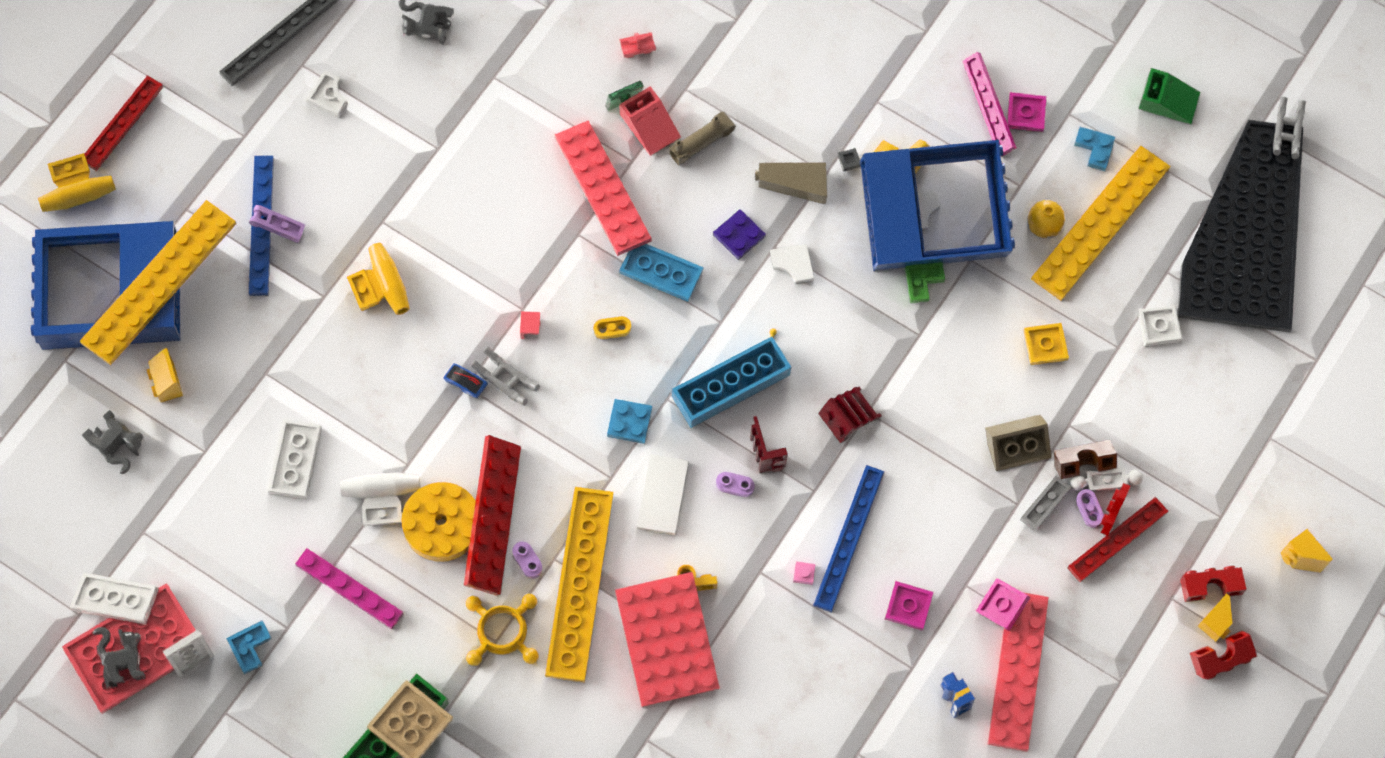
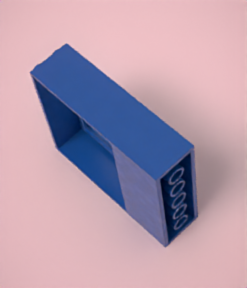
M999 140L863 154L860 166L873 271L905 268V266L928 263L943 262L945 264L1003 258L1013 251L1015 241L1010 233L1013 225L1012 220L1008 217L1010 202L1006 200L1005 194L1008 193L1007 182H1004L1003 175H1005V164L1001 162L1003 147L999 145ZM985 159L995 244L925 251L914 166Z
M163 221L35 230V237H32V246L35 248V254H32L34 272L31 273L32 283H34V289L31 290L32 301H34V307H31V316L34 319V325H31V335L35 337V341L41 349L85 347L80 343V340L95 324L48 326V247L120 243L121 295L178 232L174 222ZM180 288L130 344L181 341Z

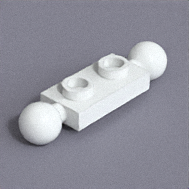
M1125 468L1101 472L1090 471L1086 472L1085 479L1082 476L1073 477L1070 485L1076 491L1083 490L1085 486H1088V490L1093 492L1116 490V488L1120 490L1123 483L1128 485L1127 482L1132 485H1139L1143 481V474L1139 470H1132L1129 474H1126Z

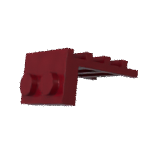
M860 386L854 387L850 391L847 390L844 394H839L835 398H830L818 413L840 443L846 441L854 430L882 417L880 413L877 414L861 394L860 391L862 389Z
M757 416L753 417L754 424L751 425L750 441H754L753 451L756 452V462H760L759 473L783 470L786 467L788 457L786 447L767 452Z

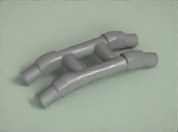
M1281 96L1277 111L1273 154L1280 155L1282 140L1292 142V158L1297 159L1299 158L1306 101L1299 100L1294 119L1285 117L1288 98ZM1283 124L1294 126V134L1283 133Z
M487 347L483 352L498 367L492 374L477 361H474L471 367L481 377L508 395L513 401L526 405L528 399L521 396L513 388L520 382L527 388L538 391L540 385L526 375H523L491 348ZM504 371L513 376L507 385L498 379Z

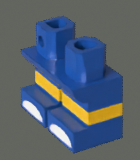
M954 672L944 676L941 687L944 690L942 698L946 701L951 700L952 707L950 712L956 718L972 709L975 698L963 679L958 681Z

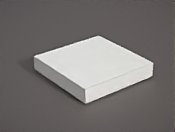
M1176 305L1138 310L1137 313L1145 347L1181 343L1183 341Z

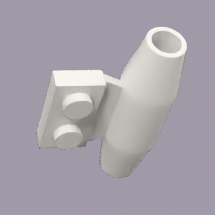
M405 473L362 475L340 481L341 496L365 498L362 505L363 526L402 523V504L397 496L420 489V477L417 474Z

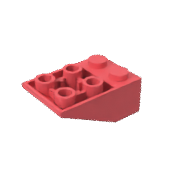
M651 86L619 104L620 116L650 156L681 138L663 103Z

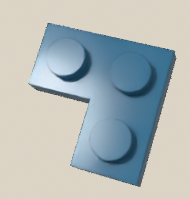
M1079 127L1074 146L1092 150L1087 166L1105 171L1115 136Z
M263 620L226 638L244 675L262 666L254 648L272 639Z

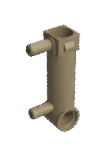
M720 112L713 117L711 122L684 140L676 141L670 147L669 155L679 166L720 137L724 138L730 135L735 130L736 125L725 112Z

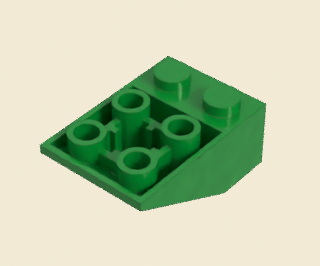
M1151 68L1138 109L1192 124L1201 92L1168 72Z

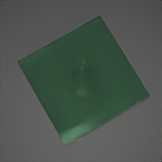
M639 80L609 94L605 104L607 111L619 107V104L640 93L644 87L642 81Z

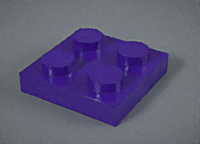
M739 209L713 231V236L739 260L766 237V233Z

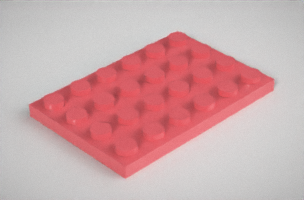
M693 572L615 590L642 707L720 689Z
M166 583L159 587L146 625L108 618L61 647L99 711L103 714L172 672L174 668L163 651L196 630ZM98 627H105L109 630L111 637L110 642L105 647L107 652L124 649L120 642V629L123 632L139 633L141 640L138 642L137 650L140 656V671L145 673L146 679L136 681L130 674L129 669L119 671L125 683H117L118 687L107 689L103 677L104 667L97 653V645L103 636L100 634L94 635L93 631Z

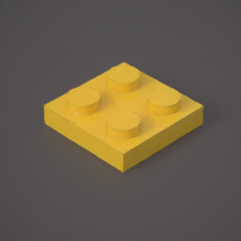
M1062 323L1024 328L1030 365L1068 361L1069 355Z

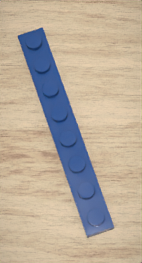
M273 155L254 156L252 216L254 215L253 210L256 205L272 210ZM261 216V219L266 220L267 217ZM252 225L249 296H269L271 232Z

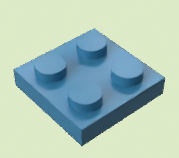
M614 399L607 437L645 444L652 406Z

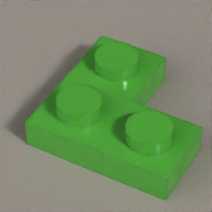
M943 262L905 266L910 303L928 302L930 298L927 284L945 282Z

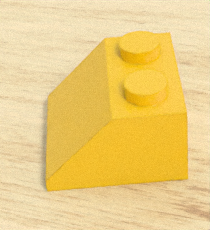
M165 348L148 361L149 369H146L149 380L154 382V386H151L153 395L158 397L161 403L183 396L174 362L168 349Z
M1308 529L1292 539L1280 553L1283 561L1293 569L1319 573L1333 560Z

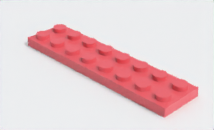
M589 120L555 134V139L617 256L652 242L648 230Z
M1024 593L1030 597L1029 601L1010 631L1003 629L987 745L1027 752L1049 597Z

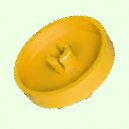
M448 482L431 483L414 492L406 502L402 513L403 533L412 550L425 559L438 562L451 561L466 554L469 550L476 502L473 496L464 488ZM442 518L446 520V523L443 525L437 524Z

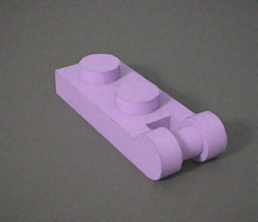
M256 205L254 207V215L249 221L250 225L263 228L296 243L300 241L305 224L263 206ZM261 216L267 217L266 220L261 219Z

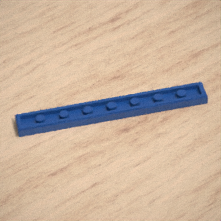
M866 465L813 604L814 607L830 613L833 611L884 475V471L869 465Z

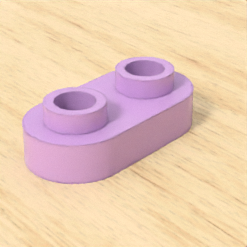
M722 472L716 479V486L721 492L740 497H749L754 492L755 485L749 477ZM728 479L729 483H724L722 480ZM743 483L748 484V487L743 488L741 485Z
M1088 489L1081 490L1076 497V504L1084 523L1091 528H1096L1101 525L1100 523L1104 516L1103 511L1093 491ZM1082 499H1087L1089 503H1084ZM1090 516H1094L1096 521H1092Z
M527 542L516 543L512 553L524 575L530 579L539 577L542 573V564L532 547ZM524 548L526 552L521 554L519 550ZM532 564L536 566L533 570L529 569V566Z

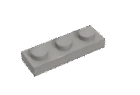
M1055 476L1022 515L1020 521L1036 532L1070 491L1071 486L1058 476Z

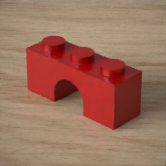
M1233 565L1226 566L1222 570L1208 568L1204 572H1197L1196 570L1187 571L1180 579L1185 602L1204 600L1208 595V584L1218 585L1222 590L1223 597L1226 594L1230 597L1240 596L1247 590L1242 567L1235 568Z
M1240 631L1226 637L1227 649L1220 657H1217L1216 651L1209 646L1191 652L1190 656L1196 675L1203 679H1212L1218 673L1231 671L1234 669V666L1247 664L1252 661L1251 659L1258 657L1251 635Z

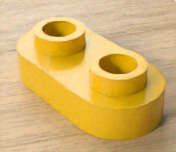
M624 316L600 319L594 324V334L599 339L627 336L631 331V321ZM624 326L625 329L620 330L619 327ZM600 329H606L607 331L602 333Z

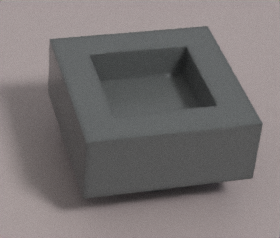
M856 148L838 152V159L843 172L861 167Z

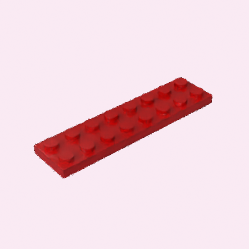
M488 435L485 436L463 586L497 596L501 595L521 446Z

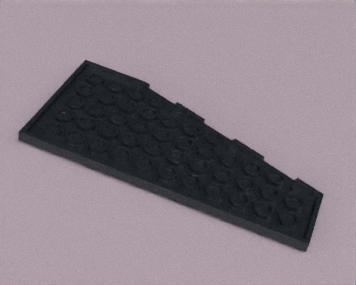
M1248 120L1181 264L1177 312L1179 318L1291 332L1303 127L1301 130L1299 158L1293 159L1291 152L1292 142L1282 140L1280 155L1273 154L1276 123ZM1283 124V133L1294 134V126Z

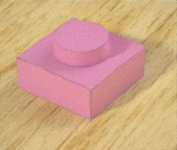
M796 561L793 582L813 585L815 564Z

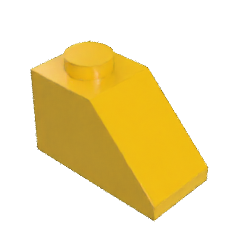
M1228 594L1219 601L1198 625L1215 642L1219 638L1224 640L1231 632L1228 629L1232 625L1231 603Z

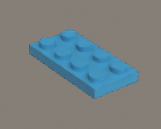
M644 244L628 251L619 274L688 302L704 267L651 245Z

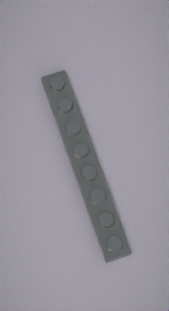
M307 0L219 71L220 75L231 86H234L339 0Z

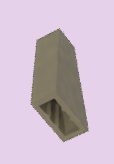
M826 162L759 163L758 170H755V181H759V188L826 204Z

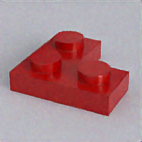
M1123 483L1120 490L1116 488L1112 497L1113 500H1110L1106 511H1109V514H1104L1100 523L1103 525L1102 534L1109 535L1130 489V485Z

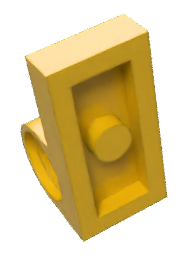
M685 564L679 567L677 575L693 572L697 591L717 589V576L705 574L701 575L700 578H696L695 569L691 565Z

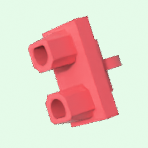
M652 32L641 35L634 33L632 37L620 39L623 56L626 58L656 51Z

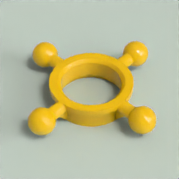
M526 594L522 598V604L517 609L500 605L486 610L481 605L479 597H468L466 600L467 609L476 611L482 616L477 626L478 638L482 645L477 650L468 652L466 656L467 663L471 666L479 665L482 661V655L486 651L497 655H506L518 649L523 654V660L526 663L534 664L538 660L539 654L535 649L527 648L523 644L527 635V625L522 614L527 609L536 607V596ZM498 613L512 615L520 626L515 640L506 645H497L490 642L484 633L485 624L488 619Z

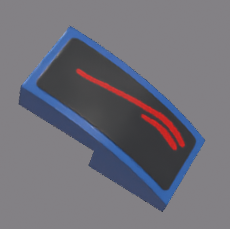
M453 363L443 377L447 383L460 388L462 392L477 399L488 385L484 379Z

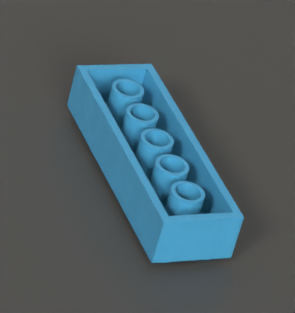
M771 336L672 388V398L688 425L692 428L787 378L791 374L792 367Z

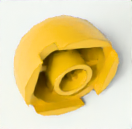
M1051 200L1037 202L1032 206L1027 217L1029 229L1041 238L1057 236L1062 231L1065 223V213L1062 207Z

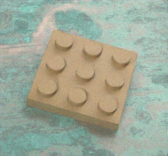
M406 680L366 727L403 758H421L450 724L453 717Z

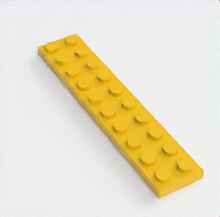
M1140 145L1033 274L1031 280L1062 301L1171 166Z
M206 200L85 334L80 343L111 366L237 224L236 221Z
M581 487L574 488L545 677L585 683L613 501V492Z

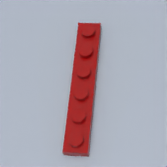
M148 75L84 153L90 168L95 171L100 168L163 89V85Z
M1154 497L1110 532L1108 536H1105L1072 562L1067 569L1081 583L1165 516L1168 510Z

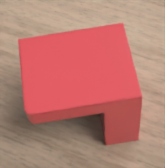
M521 311L520 339H524L525 334L538 335L539 327L541 326L540 312Z

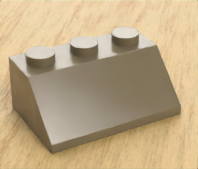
M1041 415L985 428L987 445L996 471L1052 458L1048 424Z

